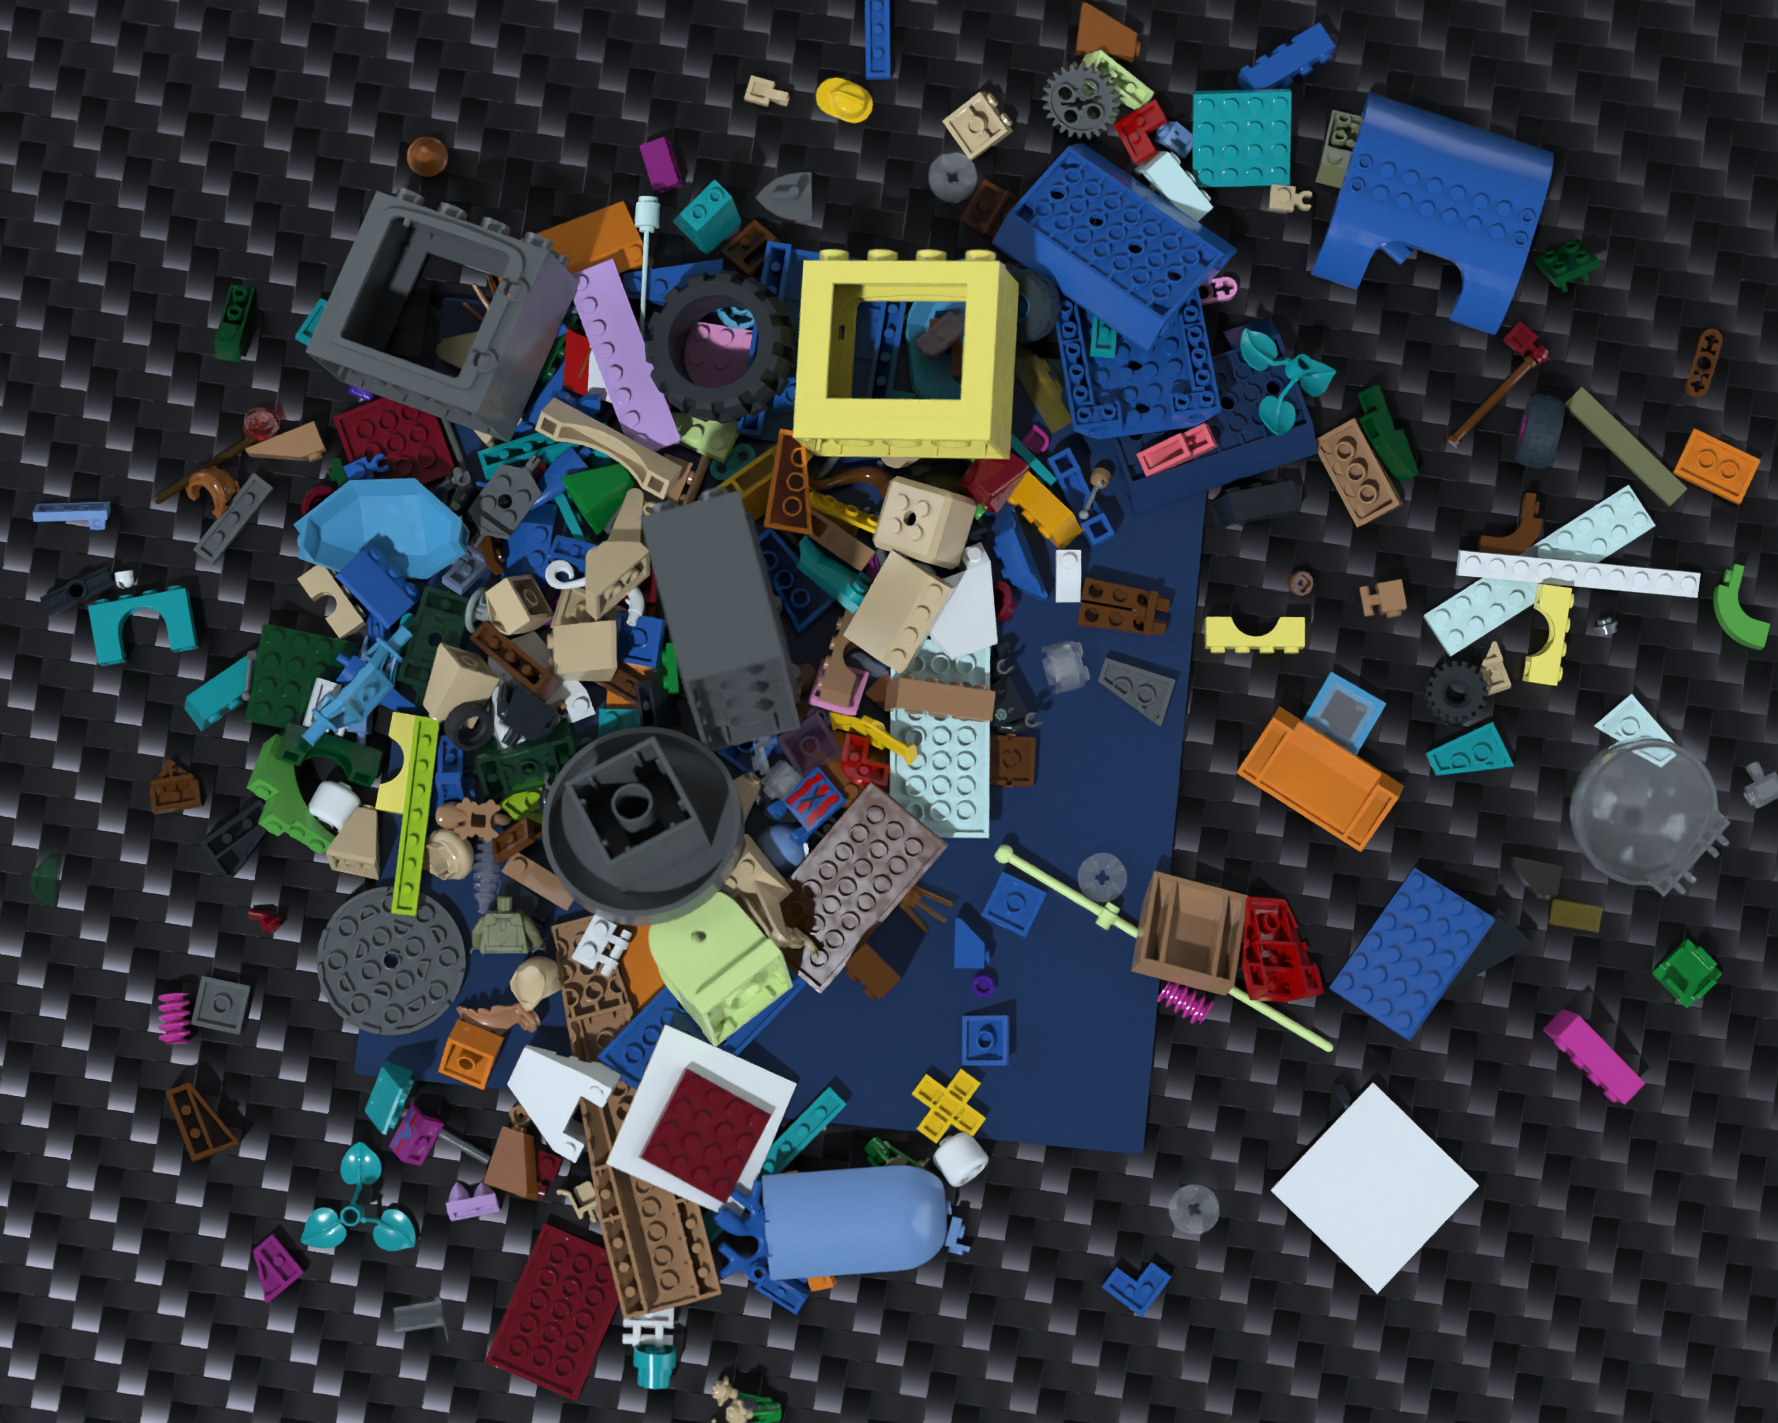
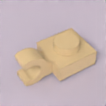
M751 75L744 99L745 101L768 107L770 100L787 106L790 97L787 92L775 90V82Z

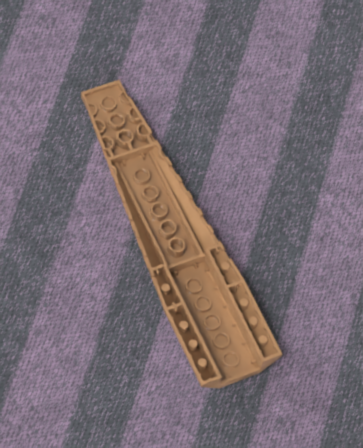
M593 915L554 925L551 928L557 948L555 954L562 986L561 990L573 1057H578L579 1061L587 1063L594 1061L603 1064L597 1056L634 1020L635 1016L618 967L616 970L613 969L608 978L600 973L604 964L598 962L595 969L592 970L572 959L577 946L594 917ZM609 943L603 952V955L609 957L612 952ZM620 1080L614 1093L603 1108L582 1097L580 1104L600 1226L625 1320L697 1302L722 1293L699 1204L606 1164L637 1089L630 1087Z

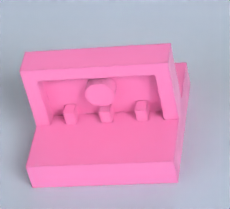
M822 658L808 704L856 717L869 672L847 666L850 671L857 675L848 708L819 700L821 691L817 690L820 676H825L827 670L823 669L825 659Z

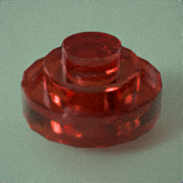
M265 408L250 410L245 415L243 429L247 436L260 442L275 437L280 426L277 415Z

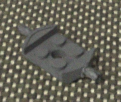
M532 454L525 467L523 466L522 468L501 464L468 509L478 528L473 538L468 542L472 546L477 540L473 546L477 549L488 535L509 539L541 495V491L532 476V471L541 460L537 458L532 463L536 458L534 454ZM503 494H507L512 498V505L507 509L501 508L498 504V499Z

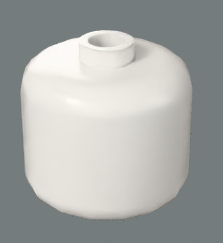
M323 781L318 786L307 807L323 827L339 833L356 808L361 807V800L351 791L352 788L343 782Z
M965 1132L958 1133L953 1137L949 1135L944 1138L933 1156L934 1165L950 1185L954 1187H959L969 1182L988 1163V1155L977 1141Z

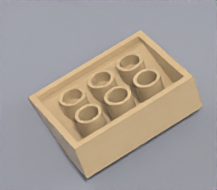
M891 550L843 636L883 664L900 674H905L909 671L956 587Z

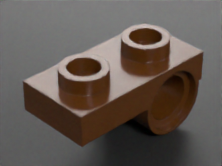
M477 526L469 531V542L477 532ZM488 535L476 550L484 555L486 565L495 575L504 573L503 562H505V556L499 545L502 539Z

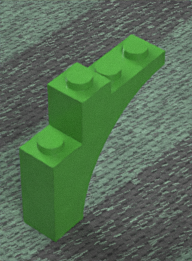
M275 734L263 744L247 785V789L266 800L258 824L276 836L286 832L292 838L299 840L311 850L321 855L328 849L335 836L315 819L306 806L297 786L294 764L276 759L281 736Z

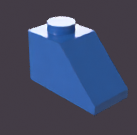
M955 918L954 969H984V964H989V949H985V943L961 918Z

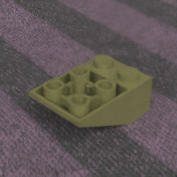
M1336 110L1332 111L1316 182L1341 188L1363 117Z

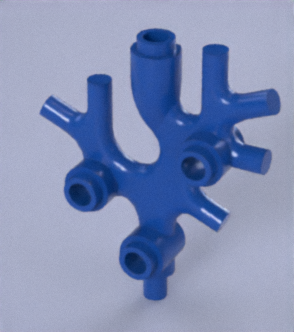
M754 1180L751 1193L748 1196L744 1195L737 1188H734L730 1197L750 1211V1216L747 1219H743L730 1208H724L723 1206L718 1208L719 1213L715 1212L713 1214L715 1223L727 1232L737 1236H754L759 1243L758 1249L753 1255L743 1256L725 1242H722L718 1250L729 1258V1263L717 1271L721 1280L735 1272H743L747 1279L755 1283L764 1281L767 1276V1268L765 1266L769 1264L768 1242H766L765 1222H770V1220L765 1221V1207L760 1203L763 1187L761 1181ZM759 1269L758 1274L755 1276V1271ZM797 1278L803 1283L807 1282V1278Z

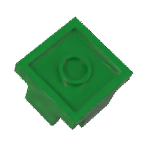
M1688 938L1651 972L1685 1008H1688L1695 1000L1700 999L1707 993L1722 975L1715 967L1717 963L1700 946L1696 947Z

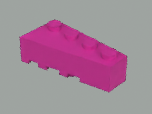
M1562 1009L1543 1029L1554 1040L1555 1045L1571 1057V1061L1578 1068H1583L1588 1073L1587 1077L1596 1086L1601 1085L1606 1090L1604 1095L1613 1103L1618 1101L1625 1105L1645 1084L1579 1015Z

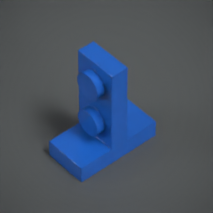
M446 735L439 736L438 773H435V783L440 802L462 801L465 798L463 786L464 751L459 750L453 745Z

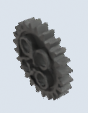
M1075 61L1070 64V68L1068 65L1063 64L1061 70L1056 69L1053 73L1054 76L1048 78L1047 82L1049 84H1046L1043 88L1047 93L1043 95L1042 99L1048 101L1043 106V109L1050 110L1046 117L1055 118L1052 125L1060 124L1061 133L1065 129L1069 130V137L1074 132L1077 133L1078 139H1081L1084 133L1088 139L1093 136V132L1100 136L1102 129L1107 131L1110 127L1109 124L1113 125L1116 120L1114 116H1117L1120 112L1116 107H1119L1121 100L1115 99L1119 96L1120 91L1113 90L1117 82L1109 83L1108 80L1111 74L1103 76V67L1098 71L1094 70L1095 63H1092L1089 68L1086 67L1085 61H1082L1079 67ZM1086 83H1091L1095 90H1089L1086 87ZM1063 87H1068L1072 94L1065 93ZM1091 106L1098 107L1101 113H1095ZM1068 110H1074L1078 117L1071 116Z

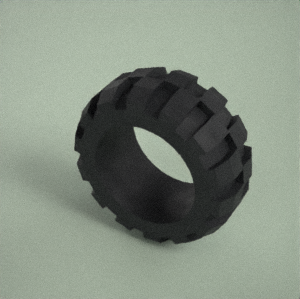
M719 270L716 274L712 275L703 272L688 277L687 285L680 289L674 286L662 298L666 302L659 313L653 312L647 327L651 331L650 341L645 342L646 362L653 364L654 367L650 377L658 391L663 393L671 404L693 418L704 422L711 420L717 421L720 424L739 422L741 417L746 415L754 417L769 408L767 402L775 394L780 397L790 382L786 377L789 369L795 368L798 349L794 346V338L797 332L793 319L785 310V304L775 293L753 277L748 278L739 272ZM739 307L749 310L756 321L759 332L758 351L751 367L738 380L722 387L706 388L695 385L687 372L684 359L685 344L692 328L706 314L720 308Z

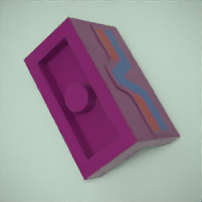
M411 1104L389 1147L401 1161L422 1166L444 1124L440 1119L425 1116L416 1105Z

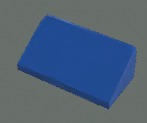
M769 1265L765 1280L757 1283L754 1288L796 1315L811 1292L808 1285L796 1278L770 1280Z

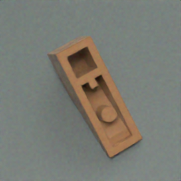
M314 421L245 448L250 457L298 461L309 460L310 462L323 458V454L327 452L319 429Z
M520 853L510 857L502 870L507 876L568 911L574 901L556 875Z

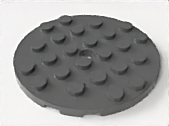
M380 887L365 891L344 903L333 914L325 930H323L317 957V972L321 988L334 1010L343 1019L359 1029L379 1035H402L418 1031L440 1018L450 1008L460 992L466 971V950L462 934L448 911L437 901L421 892L419 893L417 916L391 913L394 887ZM389 954H395L398 957V964L395 968H388L385 965V958Z

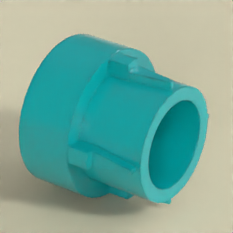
M641 1344L640 1347L635 1346L633 1365L638 1368L637 1384L649 1389L669 1387L672 1369L676 1367L677 1349L671 1345L655 1347V1345Z

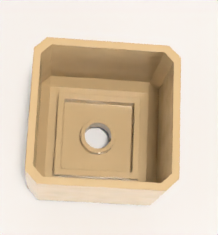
M896 476L890 480L872 540L877 548L890 552L894 550L900 555L953 570L960 564L977 506L972 498ZM911 513H915L916 522L910 526L908 524L909 516Z

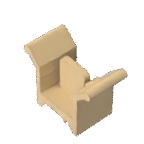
M590 1181L574 1188V1193L581 1208H579L571 1191L565 1189L557 1190L558 1195L569 1196L579 1220L583 1219L585 1212L588 1211L589 1219L593 1223L596 1222L597 1219L593 1209L599 1219L595 1191Z

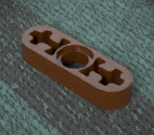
M1708 329L1699 337L1685 384V391L1692 398L1702 397L1709 389L1723 342L1721 333L1716 329ZM1713 335V340L1717 341V344L1714 343L1710 347L1709 352H1701V349L1704 351L1707 349L1708 341L1705 338ZM1700 357L1709 359L1710 368L1708 370H1702L1698 367L1697 361ZM1698 375H1707V378L1703 376L1700 380V386L1703 389L1694 392V387L1691 384L1697 381Z

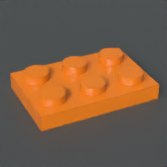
M1693 429L1672 474L1739 505L1761 460L1697 429Z

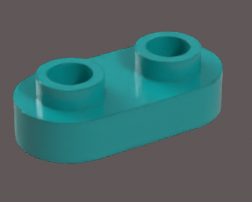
M739 444L731 449L724 463L713 459L710 464L712 477L717 481L724 482L755 460V451L748 444ZM740 454H747L748 459L746 461L739 460ZM722 465L727 467V471L723 474L718 472V468Z

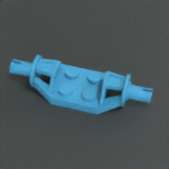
M401 625L388 641L383 642L380 638H377V643L362 656L368 664L359 670L357 676L349 685L341 690L340 695L336 699L328 694L316 710L314 708L311 710L316 715L315 718L317 720L301 736L314 746L327 729L329 731L333 730L337 734L340 728L361 723L395 686L398 661L400 663L403 661L398 651L413 635ZM388 655H389V658H388V661H387V664H386V668H385V671H384L382 668H383V666H384V664H385V662H386V659H387V657H388ZM342 712L345 713V715H342V716H340V717H338V718H335V719H333V720H330L331 718L335 717L336 715H338V714H340V713H342Z

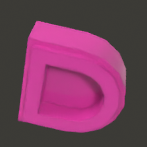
M1034 425L1021 443L1033 455H1039L1047 450L1049 439L1044 431Z

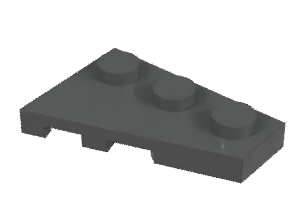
M1105 658L1098 683L1161 728L1176 680Z

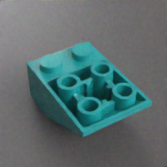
M386 1060L382 1065L365 1108L366 1114L380 1132L385 1135L388 1129H394L406 1104L405 1100L415 1081L410 1079L413 1073L412 1070Z

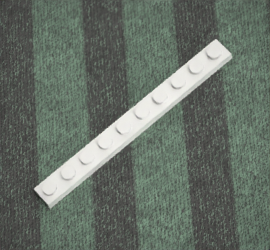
M1459 550L1456 569V575L1696 598H1698L1701 574L1698 572Z

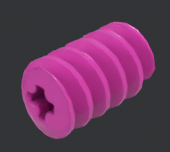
M1168 981L1158 996L1157 1001L1160 1002L1166 998L1167 1008L1174 1003L1175 1013L1183 1009L1182 1018L1192 1015L1190 1023L1193 1024L1199 1020L1201 1024L1213 1006L1214 1001L1211 999L1205 1004L1206 996L1204 994L1196 998L1197 989H1193L1188 993L1189 986L1183 985L1179 987L1180 984Z
M189 993L163 994L158 997V1000L165 1002V1004L158 1007L160 1011L165 1012L158 1019L166 1022V1024L159 1026V1030L166 1032V1034L159 1036V1040L166 1042V1044L191 1043L190 1040L183 1038V1036L190 1034L189 1030L183 1028V1026L190 1024L189 1020L183 1019V1016L190 1014L189 1010L183 1009V1006L190 1004V1001L183 999V996Z

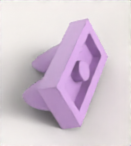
M456 1182L451 1190L449 1202L446 1203L451 1221L500 1212L496 1194L489 1185L483 1182L476 1188L473 1198H470L467 1190L460 1183Z

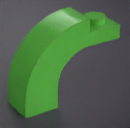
M1734 564L1725 571L1723 583L1726 586L1718 585L1715 587L1713 598L1715 614L1723 630L1733 640L1744 646L1761 650L1765 646L1770 624L1750 618L1741 609L1738 602V590L1745 566Z

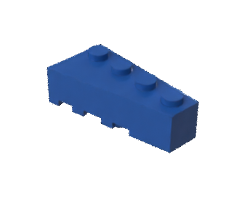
M718 259L647 270L646 305L663 307L666 302L662 298L674 286L680 289L688 284V277L703 272L712 275L716 274L719 270H724V260ZM642 271L624 273L623 286L630 304L641 305Z
M766 529L758 536L766 569L797 632L801 634L837 601L796 567L800 558L774 529Z

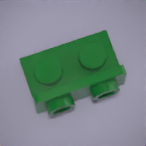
M666 643V647H662L660 667L654 668V680L670 696L680 695L678 661L673 643Z

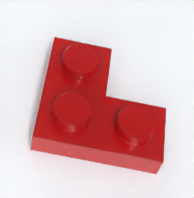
M1156 99L1114 124L1132 160L1137 166L1158 154L1148 134L1168 122Z

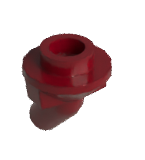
M255 909L249 910L248 917L250 919L261 921L259 925L262 928L261 932L263 934L266 932L272 934L282 926L280 924L282 921L281 916L276 914L270 915L265 911Z

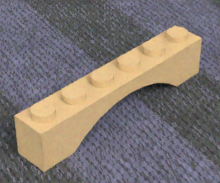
M555 397L540 413L535 430L558 442H569L587 446L610 456L630 471L637 479L641 488L661 499H664L675 487L682 466Z

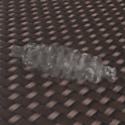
M479 837L478 841L484 844H478L476 851L483 853L475 854V861L482 863H475L473 870L481 873H474L473 880L480 881L481 883H474V890L480 891V893H474V899L479 902L478 913L486 914L490 901H494L495 895L490 892H494L497 889V885L490 882H498L499 875L492 873L500 872V865L492 864L499 863L493 857L492 840L486 842L483 837Z

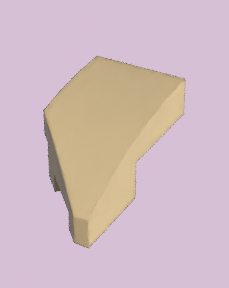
M1495 641L1492 643L1480 669V672L1484 675L1482 677L1483 680L1487 681L1488 686L1486 690L1488 695L1511 688V682L1503 664V657Z

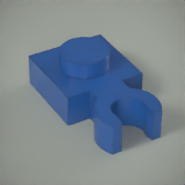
M377 454L373 457L372 462H369L368 458L364 457L343 466L348 480L376 479L375 473L385 474L390 471L388 465L382 468L378 466L379 461L386 458L384 454Z

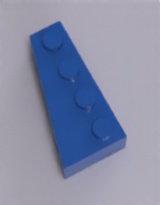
M1318 23L1291 40L1293 44L1290 46L1288 43H1284L1277 47L1271 53L1272 56L1270 58L1264 55L1256 60L1257 62L1251 66V69L1248 65L1241 68L1237 81L1243 90L1285 89L1293 83L1292 79L1300 75L1303 77L1313 70L1312 66L1320 62L1323 64L1331 59L1336 46L1322 25Z

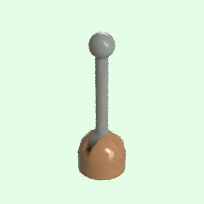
M1100 467L1093 470L1090 482L1094 485V488L1084 510L1079 512L1081 519L1088 518V510L1098 489H1103L1109 484L1112 476L1108 470Z

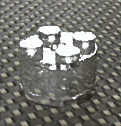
M1067 640L1042 647V653L1046 652L1047 657L1042 659L1044 672L1049 686L1054 685L1056 688L1052 691L1055 695L1085 686V681L1090 680L1089 670L1082 663L1083 649L1080 642L1075 643L1073 640Z
M1189 1184L1180 1187L1172 1194L1168 1203V1215L1172 1224L1181 1232L1192 1235L1202 1234L1209 1231L1217 1222L1219 1204L1211 1190L1202 1185ZM1197 1203V1209L1200 1211L1199 1214H1192L1190 1216V1210L1187 1208L1188 1205Z

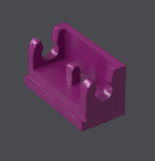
M662 137L640 145L654 192L660 191V193H664L684 186L670 140Z

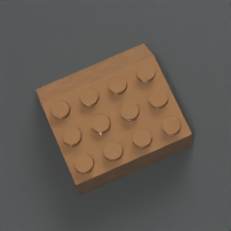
M1154 871L1142 903L1131 971L1226 996L1235 985L1245 920V901L1248 896Z

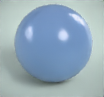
M776 822L768 825L760 832L756 839V845L780 875L788 877L805 860L803 845H796L790 839V834L798 829V826L792 823Z

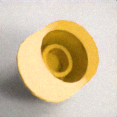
M831 78L821 83L817 89L816 100L818 106L822 111L846 122L858 123L865 120L872 111V97L866 89L857 84L840 78Z

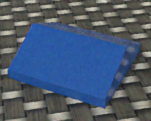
M962 1016V1066L1009 1065V1016Z

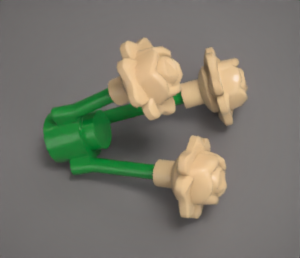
M725 1376L722 1381L715 1382L712 1397L717 1399L719 1406H722L728 1398L734 1399L732 1405L727 1407L726 1410L728 1422L745 1423L746 1419H751L752 1416H758L759 1421L750 1423L780 1421L781 1405L779 1402H772L771 1397H759L738 1392V1389L731 1388L730 1383H728V1376ZM736 1398H743L762 1404L758 1405L757 1411H752L751 1409H746L743 1406V1401ZM712 1419L711 1423H716V1419Z

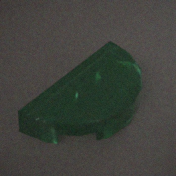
M59 858L45 860L33 871L31 877L32 892L42 904L51 907L55 905Z

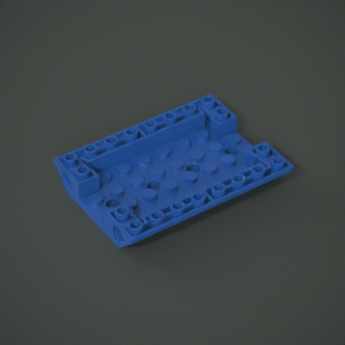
M1078 143L1066 148L1010 210L992 242V245L1025 268L1045 274V276L1052 280L1058 291L1147 353L1176 322L1179 309L1203 282L1208 285L1237 252L1234 246L1084 143ZM1053 192H1061L1064 197L1057 200L1052 198L1051 194ZM1097 218L1100 219L1103 222V224L1100 226H1093L1090 224V221L1092 219ZM1136 245L1142 251L1135 254L1129 251V247ZM1170 273H1178L1181 279L1173 281L1168 278V275Z
M1171 273V280L1177 281L1181 279L1178 273ZM1198 288L1179 309L1176 322L1148 353L1117 332L1115 358L1090 356L1093 315L1058 291L1061 312L1055 326L1073 431L1095 439L1113 438L1196 427L1221 412ZM1137 362L1142 365V368L1132 370L1129 368V365ZM1140 405H1146L1150 410L1147 413H1140L1136 408Z

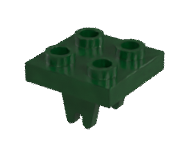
M1579 239L1569 241L1565 245L1553 251H1547L1535 259L1537 267L1556 287L1561 288L1562 293L1568 291L1567 282L1580 277L1583 278L1585 283L1589 281L1588 272L1600 267L1598 258Z

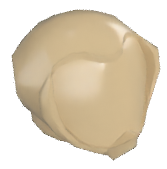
M439 828L433 831L425 844L423 869L442 880L464 879L472 871L475 857L470 841L467 838L461 840L459 834L447 828Z
M534 956L526 959L516 969L510 981V986L525 1011L533 1010L541 999L562 989L559 981V969L555 960L546 956Z

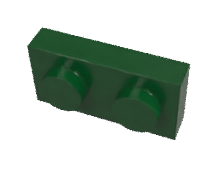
M340 458L330 461L331 468L327 469L331 483L336 482L339 489L348 480Z

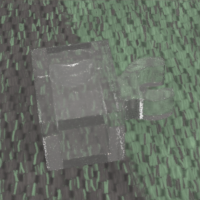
M779 760L760 783L765 786L763 791L771 799L784 800L803 778L786 761Z

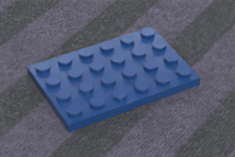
M1414 868L1329 988L1410 1042L1493 925L1495 919Z

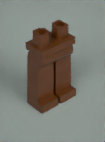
M1085 578L1076 627L1142 635V637L1147 638L1151 635L1165 634L1166 621L1155 620L1154 614L1155 611L1168 613L1169 598L1158 595L1157 591L1151 590L1149 592Z

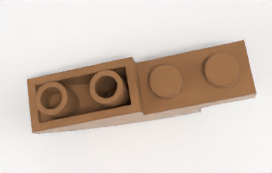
M810 507L813 536L809 537L862 572L876 552L815 508Z

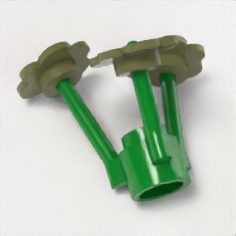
M879 1137L873 1138L864 1148V1151L869 1155L867 1160L873 1167H880L877 1161L879 1163L885 1161V1166H906L909 1163L913 1167L926 1170L931 1162V1159L928 1157L925 1162L920 1160L917 1163L893 1147L887 1140L883 1142ZM889 1151L897 1155V1157L889 1158Z

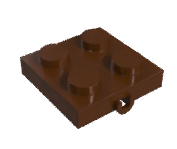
M1007 733L1006 736L990 735L989 785L1004 786V788H1014V786L1033 787L1036 737H1017L1016 734Z

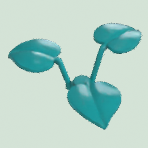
M1247 328L1242 332L1240 341L1241 352L1249 366L1255 370L1264 371L1268 365L1273 367L1286 365L1285 374L1291 379L1289 384L1279 395L1278 399L1274 396H1267L1259 405V414L1264 424L1274 434L1278 436L1284 435L1292 428L1296 417L1294 406L1289 402L1283 401L1284 396L1294 383L1299 380V386L1304 393L1310 396H1319L1326 391L1336 370L1321 362L1310 359L1305 354H1300L1293 360L1286 358L1281 361H1273L1277 357V348L1270 337Z
M358 1142L347 1151L341 1163V1176L347 1184L358 1183L351 1204L342 1210L340 1219L337 1212L331 1208L322 1207L313 1211L306 1221L301 1237L302 1243L315 1248L335 1247L347 1235L346 1228L341 1223L346 1226H355L361 1221L363 1223H378L374 1228L373 1237L376 1244L384 1250L398 1251L414 1247L416 1242L415 1229L405 1213L397 1209H388L382 1214L381 1220L378 1218L364 1217L363 1208L357 1204L362 1183L370 1185L376 1182L382 1172V1164L379 1157L365 1143Z

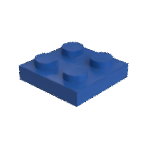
M623 610L618 611L616 618L617 661L659 668L666 619L642 614L638 618L636 626H631L627 624L630 613Z
M1002 871L981 917L1025 938L1047 893Z

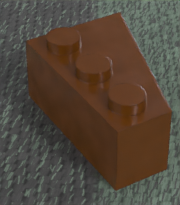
M189 1082L165 1091L192 1163L239 1145V1141Z

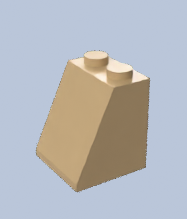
M616 620L553 626L551 634H547V649H551V658L547 659V671L552 673L557 681H611L617 669Z
M440 643L423 706L429 712V716L437 722L445 721L448 714L456 706L465 702H476L485 707L500 679L479 654ZM478 717L466 720L460 728L464 726L472 729Z

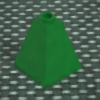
M621 464L566 475L560 479L574 504L595 534L598 535L622 505L627 492L635 487L633 480L636 478Z

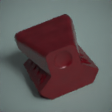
M1010 452V459H975L958 482V486L963 493L974 499V501L989 512L998 513L1028 472L1029 465L1012 452Z

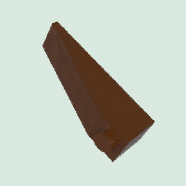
M486 620L469 638L470 641L541 701L546 703L561 687L549 671Z

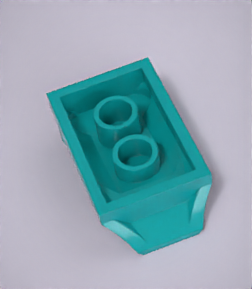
M804 535L799 542L800 561L796 567L853 614L869 591L871 579L863 572H851L845 566L828 558L807 535Z

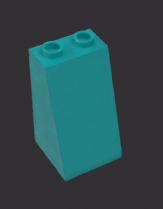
M713 180L673 222L708 256L741 223V219L732 196L716 180Z

